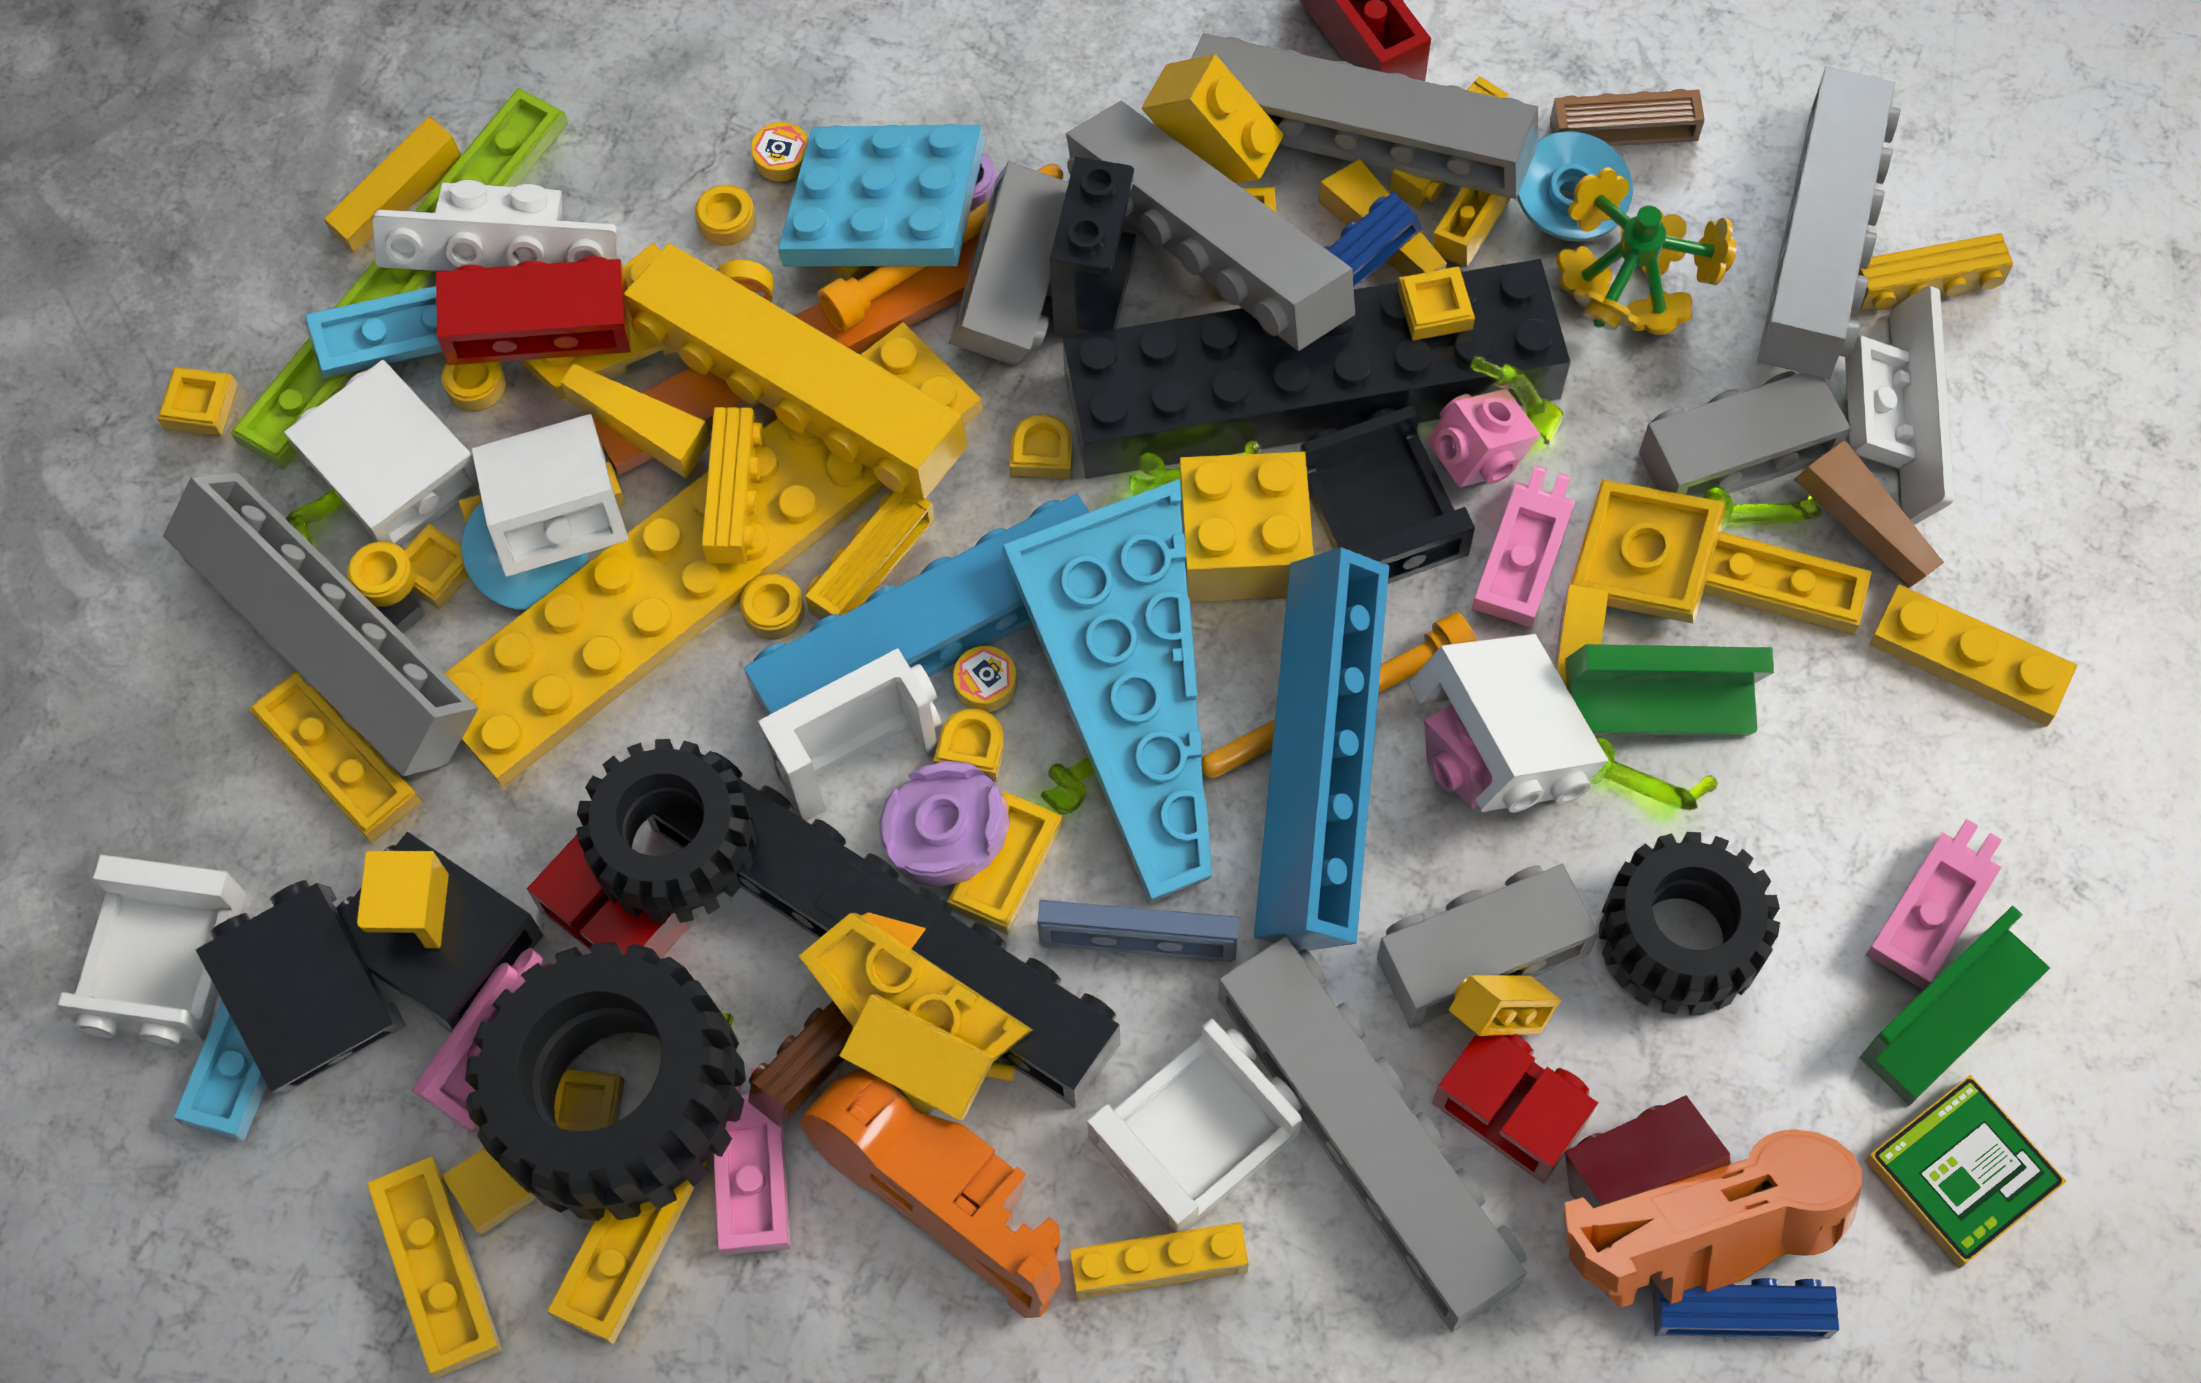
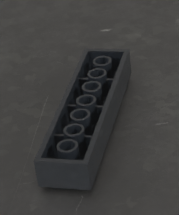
M1541 259L1461 272L1475 317L1473 329L1415 341L1412 340L1398 293V282L1354 289L1355 315L1300 351L1296 350L1278 335L1273 336L1266 332L1259 321L1243 308L1064 337L1065 379L1085 478L1089 479L1180 463V457L1232 455L1307 442L1311 436L1319 431L1328 428L1342 430L1362 423L1371 414L1386 408L1399 410L1413 405L1419 415L1418 423L1441 419L1440 412L1450 401L1464 394L1474 397L1507 388L1519 406L1561 399L1571 362Z

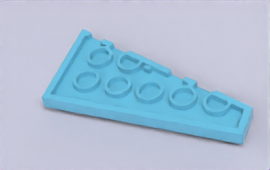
M1180 479L1003 544L1002 549L1004 558L1149 903L1209 880L1212 876L1206 797H1204L1201 764V730L1198 727L1196 703L1198 694L1191 607L1187 592L1185 568V534L1182 531L1180 503L1182 498Z

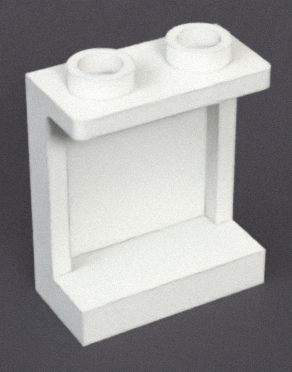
M384 359L368 371H362L353 376L342 390L320 406L305 411L294 425L284 431L299 459L306 467H312L365 526L373 542L387 541L401 547L422 531L428 523L431 524L458 504V500L466 498L479 488L472 454Z
M591 414L471 448L487 527L506 577L629 540L614 495L606 465L607 460Z
M1536 634L1442 645L1408 683L1419 704L1451 701L1492 775L1491 784L1475 799L1482 812L1508 808L1510 812L1515 813L1525 810L1537 802L1555 800L1557 804H1566L1574 801L1591 788L1589 780L1609 761Z
M898 648L758 721L774 772L799 816L805 821L826 811L816 775L906 728L912 730L926 755L936 750L935 727L942 724L932 702L937 699L935 689L923 667L917 664L910 668Z
M100 854L93 880L106 892L76 992L75 994L60 993L56 1007L75 1022V1030L90 1036L113 1038L116 1030L139 1033L138 1037L141 1040L164 1047H178L181 1039L205 1042L219 993L195 949L213 940L210 931L215 926L241 914L247 893L227 871Z
M1212 1018L1201 1027V1035L1192 1045L1118 1107L1113 1109L1109 1104H1106L1087 1120L1089 1140L1171 1233L1191 1229L1300 1134L1302 1117L1298 1111L1302 1108V1105L1294 1092L1278 1077H1274L1269 1081L1253 1063L1257 1057L1247 1040L1233 1027L1224 1031Z

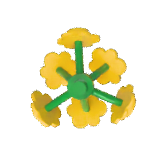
M1612 168L1602 169L1597 176L1587 175L1583 177L1575 186V200L1569 205L1568 215L1576 220L1577 226L1584 232H1591L1603 220L1608 221L1612 219L1621 227V241L1600 258H1594L1592 252L1585 246H1580L1575 251L1571 249L1562 250L1556 257L1557 266L1563 273L1559 277L1561 287L1581 307L1585 308L1583 315L1598 328L1603 327L1615 331L1618 325L1629 327L1630 325V328L1634 331L1646 330L1648 333L1655 335L1674 331L1680 323H1685L1692 318V296L1686 292H1675L1668 295L1667 292L1663 291L1660 276L1667 272L1670 267V261H1680L1688 253L1694 255V263L1698 266L1697 281L1704 284L1718 285L1722 281L1725 272L1733 265L1736 256L1737 245L1735 239L1731 237L1733 231L1731 220L1727 218H1720L1718 221L1710 220L1705 227L1704 237L1698 242L1685 240L1683 238L1687 232V225L1679 215L1668 214L1663 216L1660 209L1654 206H1644L1639 209L1637 216L1630 218L1620 210L1618 203L1625 198L1630 185L1623 176H1617L1616 171ZM1623 257L1624 262L1610 287L1608 284L1612 280V271L1609 266ZM1635 267H1641L1645 274H1647L1650 294L1647 296V299L1635 300L1625 307L1617 301Z

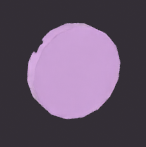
M943 761L922 766L909 775L911 781L904 784L900 791L896 787L888 796L879 820L881 844L899 872L918 884L943 887L967 881L987 868L1003 848L1009 828L1007 802L993 780L985 776L982 770L970 763Z

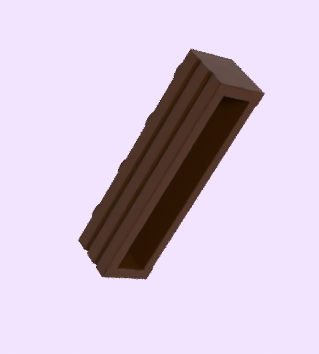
M832 999V1002L824 1010L820 1007L816 1008L807 1018L804 1024L805 1029L797 1037L789 1035L779 1046L776 1053L777 1057L769 1065L765 1062L761 1063L749 1078L750 1091L748 1103L779 1127L846 1061L840 1057V1054L854 1027Z

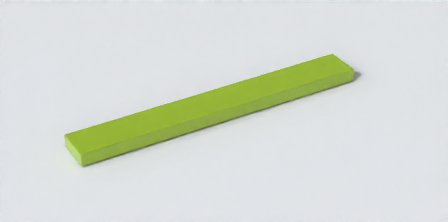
M518 87L414 212L435 213L442 182L456 183L462 180H474L484 185L516 187L568 125L565 112ZM374 259L334 308L434 287L436 285V271L382 268L376 265ZM309 337L230 433L236 443L284 470L296 456V452L284 431L294 425L305 411L323 404L342 390L353 376L366 369L322 379Z

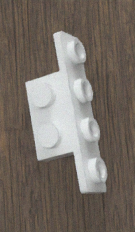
M462 180L456 183L442 182L435 213L376 210L374 212L375 263L382 268L451 271L463 265H479L485 268L508 267L530 260L552 264L577 262L579 259L589 256H599L608 260L617 259V227L613 224L561 221L562 190L545 189L535 184L506 187L484 185L474 180Z
M1929 285L1891 310V346L1860 335L1856 339L1851 357H1845L1849 426L1851 427L1849 431L1850 447L1858 456L1899 469L1902 511L1913 524H1917L1951 505L1955 498L1940 290Z

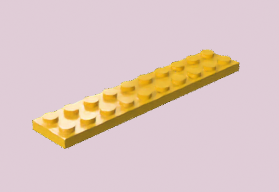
M904 322L860 354L963 416L964 425L983 411L982 399ZM777 418L763 429L762 446H756L755 457L760 458L761 470L760 479L753 480V491L757 492L758 507L757 514H750V526H754L755 544L754 549L747 550L746 564L707 563L702 548L708 472H706L627 533L628 541L608 547L444 673L478 707L474 718L461 739L462 743L503 788L739 603L745 587L751 581L762 575L776 574L887 486L876 477L872 469L857 460L850 463L838 458L828 449L824 440L807 430L803 433L796 432Z

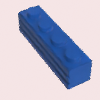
M1393 191L1389 196H1382L1373 202L1369 208V213L1359 222L1354 221L1348 224L1341 232V238L1332 246H1325L1324 248L1352 268L1353 288L1355 289L1415 235L1421 232L1423 228L1417 215Z
M1758 1278L1751 1280V1285H1734L1733 1283L1707 1293L1700 1285L1683 1291L1682 1301L1674 1304L1668 1302L1658 1287L1652 1292L1655 1336L1830 1339L1839 1331L1835 1286H1822V1281L1819 1279H1800L1795 1281V1286H1778L1777 1279Z

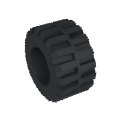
M655 739V749L644 751L641 742L627 747L630 757L619 762L613 755L602 764L607 773L603 779L592 775L585 787L591 801H579L577 816L582 826L576 828L578 842L584 851L583 855L607 897L613 903L619 901L624 911L636 918L645 910L651 922L665 924L667 914L675 913L679 923L694 920L692 910L704 906L707 914L712 913L720 908L716 897L725 892L732 898L741 888L736 875L737 872L749 875L753 864L749 849L756 848V833L752 825L754 821L738 779L731 768L725 770L722 759L709 751L702 757L698 744L684 740L679 750L673 748L670 739ZM670 808H685L704 816L701 828L695 838L677 852L663 856H650L632 849L634 837L640 826L657 812Z
M1686 832L1682 842L1677 843L1671 833L1658 837L1653 849L1645 843L1634 852L1630 863L1625 861L1603 906L1602 913L1604 915L1599 924V939L1607 940L1602 950L1606 965L1615 963L1619 965L1614 979L1623 989L1630 983L1639 988L1635 997L1636 1000L1648 1006L1653 997L1663 1001L1661 1012L1676 1015L1681 1005H1688L1690 1016L1705 1014L1711 1003L1715 1005L1717 1010H1720L1730 1005L1737 993L1742 996L1751 986L1773 951L1772 945L1778 937L1780 922L1773 919L1780 906L1777 895H1765L1771 880L1764 869L1753 873L1749 866L1754 858L1744 849L1735 856L1725 850L1729 841L1721 837L1715 836L1711 844L1701 842V832ZM1677 898L1690 900L1702 905L1719 923L1723 935V944L1708 950H1692L1675 944L1659 929L1654 919L1652 906L1664 900Z

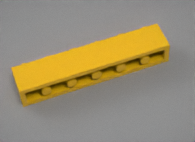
M671 243L664 247L624 292V297L632 317L631 326L646 342L654 346H659L663 343L676 351L681 359L694 371L703 375L711 372L726 381L729 388L742 400L751 404L759 401L774 410L777 417L790 429L799 433L807 430L824 440L828 449L838 458L850 463L857 460L872 469L876 477L893 491L903 492L905 489L924 501L968 447L963 416Z

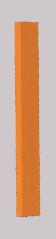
M979 235L962 245L958 266L925 267L870 301L871 309L864 312L865 319L845 332H840L834 327L822 310L820 303L794 316L854 352L860 353L874 345L902 322L910 327L961 301ZM691 368L642 392L649 397L706 421L708 430L712 429L714 407L753 408L760 404L759 401L751 404L742 400L729 388L726 381L711 372L703 375ZM593 418L603 451L618 476L653 459L652 456Z

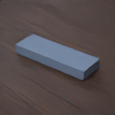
M1050 900L1039 901L1037 924L1039 942L1044 946L1229 962L1236 960L1239 917Z

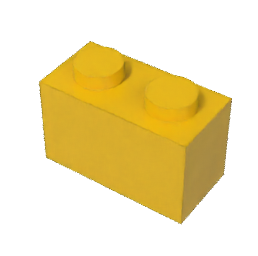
M1216 54L1166 64L1141 107L1157 127L1234 183L1260 180L1284 136L1283 132Z

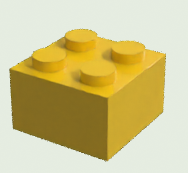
M1305 452L1180 457L1182 498L1180 506L1182 531L1185 534V568L1187 592L1190 602L1287 598L1290 563L1314 556Z

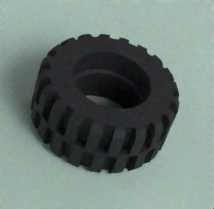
M616 942L594 943L591 945V953L582 955L577 947L555 954L557 963L545 969L537 963L522 973L521 976L526 982L514 993L505 989L492 1004L498 1011L493 1021L490 1023L483 1020L480 1023L473 1042L481 1049L479 1056H471L467 1060L465 1081L475 1090V1092L469 1093L466 1098L469 1117L479 1127L477 1137L485 1150L528 1193H532L544 1205L560 1213L569 1209L579 1219L599 1221L604 1217L605 1208L617 1220L638 1217L641 1213L640 1204L650 1201L657 1209H660L677 1200L673 1190L686 1180L695 1187L709 1174L703 1163L711 1153L721 1157L733 1138L725 1130L727 1121L737 1122L740 1120L744 1105L743 1097L735 1088L741 1086L746 1081L744 1061L736 1051L739 1042L732 1027L698 980H694L688 970L671 957L660 959L652 948L637 944L628 946L626 954H624ZM620 1033H644L655 1036L660 1040L661 1063L657 1078L646 1098L634 1111L618 1122L597 1130L569 1131L560 1129L557 1126L554 1107L558 1085L564 1072L583 1050L603 1038Z

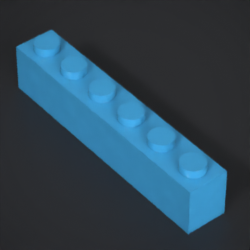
M1078 493L1061 502L1059 500H1051L1042 504L1032 512L1028 519L1007 530L1005 528H998L988 532L977 541L974 547L953 558L942 557L934 560L922 570L919 576L898 587L890 585L875 591L868 597L865 604L842 616L834 614L821 619L810 629L809 633L786 645L782 643L775 644L762 650L752 663L744 666L751 692L764 715L768 716L897 648L910 668L920 664L928 677H931L955 664L966 651L978 646H989L1031 624L1030 617L1002 553L1003 544L1089 513Z
M1342 547L1290 563L1254 938L1276 943L1287 936L1294 948L1300 951L1357 944L1389 565Z

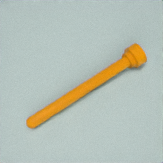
M1047 164L1037 170L1063 180V171L1057 164ZM989 200L969 212L962 245L980 234ZM881 266L858 281L853 277L846 281L838 278L818 290L817 297L829 321L837 330L845 332L865 319L864 312L871 309L870 301L927 266Z
M1453 612L1432 624V631L1424 635L1425 642L1382 663L1378 694L1416 675L1442 645L1477 641L1466 619L1459 612ZM1275 719L1203 756L1201 759L1202 774L1210 779L1217 778L1270 751L1273 745Z

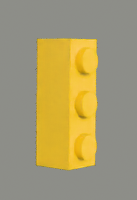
M1462 187L1433 232L1434 248L1442 258L1468 267L1511 198Z
M1469 975L1456 988L1454 993L1455 1000L1448 1011L1479 1036L1541 1034L1562 1000L1532 976Z

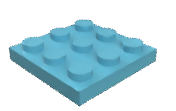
M834 125L812 127L778 247L783 267L958 266L985 145L982 125Z

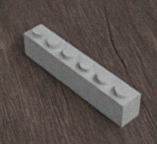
M1206 33L1202 34L1191 57L1193 59L1216 54L1283 132L1284 136L1279 144L1282 146L1352 162L1361 159L1365 165L1391 171L1396 169L1417 177L1517 199L1538 146V106L1526 104L1514 98H1498L1467 91L1459 86H1443L1412 79L1400 73H1384L1357 67L1345 61H1329L1302 55L1290 49L1279 50L1247 43L1235 37L1224 38Z
M1825 66L1809 116L1757 362L1830 380L1839 356L1851 357L1858 336L1860 322L1851 320L1850 314L1851 312L1859 313L1868 285V277L1858 275L1859 268H1868L1877 233L1868 232L1867 227L1868 225H1876L1885 191L1875 189L1876 183H1884L1893 149L1885 148L1883 144L1884 142H1892L1901 111L1900 108L1891 106L1895 82Z
M1122 100L1066 133L1070 156L1067 168L1070 175L1075 156L1131 165L1134 168V181L1125 219L1140 229L1154 246H1162L1179 259L1189 273L1195 276L1200 275L1217 288L1228 303L1239 305L1251 314L1270 335H1278L1296 350L1300 351L1355 315L1353 274L1350 266Z
M238 472L191 477L163 534V537L183 556L184 561L191 568L197 570L221 594L223 600L229 606L236 609L261 634L262 639L269 646L275 648L300 673L304 682L315 688L341 714L345 723L356 729L381 754L386 764L397 770L402 776L447 766L474 718L478 707Z
M1286 936L1219 979L1218 1000L1272 1077H1278L1284 1081L1297 1096L1302 1105V1108L1298 1111L1302 1120L1451 1332H1454L1521 1285L1527 1274L1526 1269L1522 1265L1526 1261L1525 1252L1512 1232L1504 1225L1496 1229L1480 1207L1485 1203V1199L1471 1175L1463 1168L1455 1172L1440 1151L1444 1147V1141L1430 1118L1423 1112L1415 1116L1400 1094L1404 1092V1086L1392 1065L1384 1057L1375 1060L1360 1040L1365 1037V1032L1354 1012L1345 1003L1336 1006L1322 987L1326 983V978L1315 958L1306 949L1298 953Z

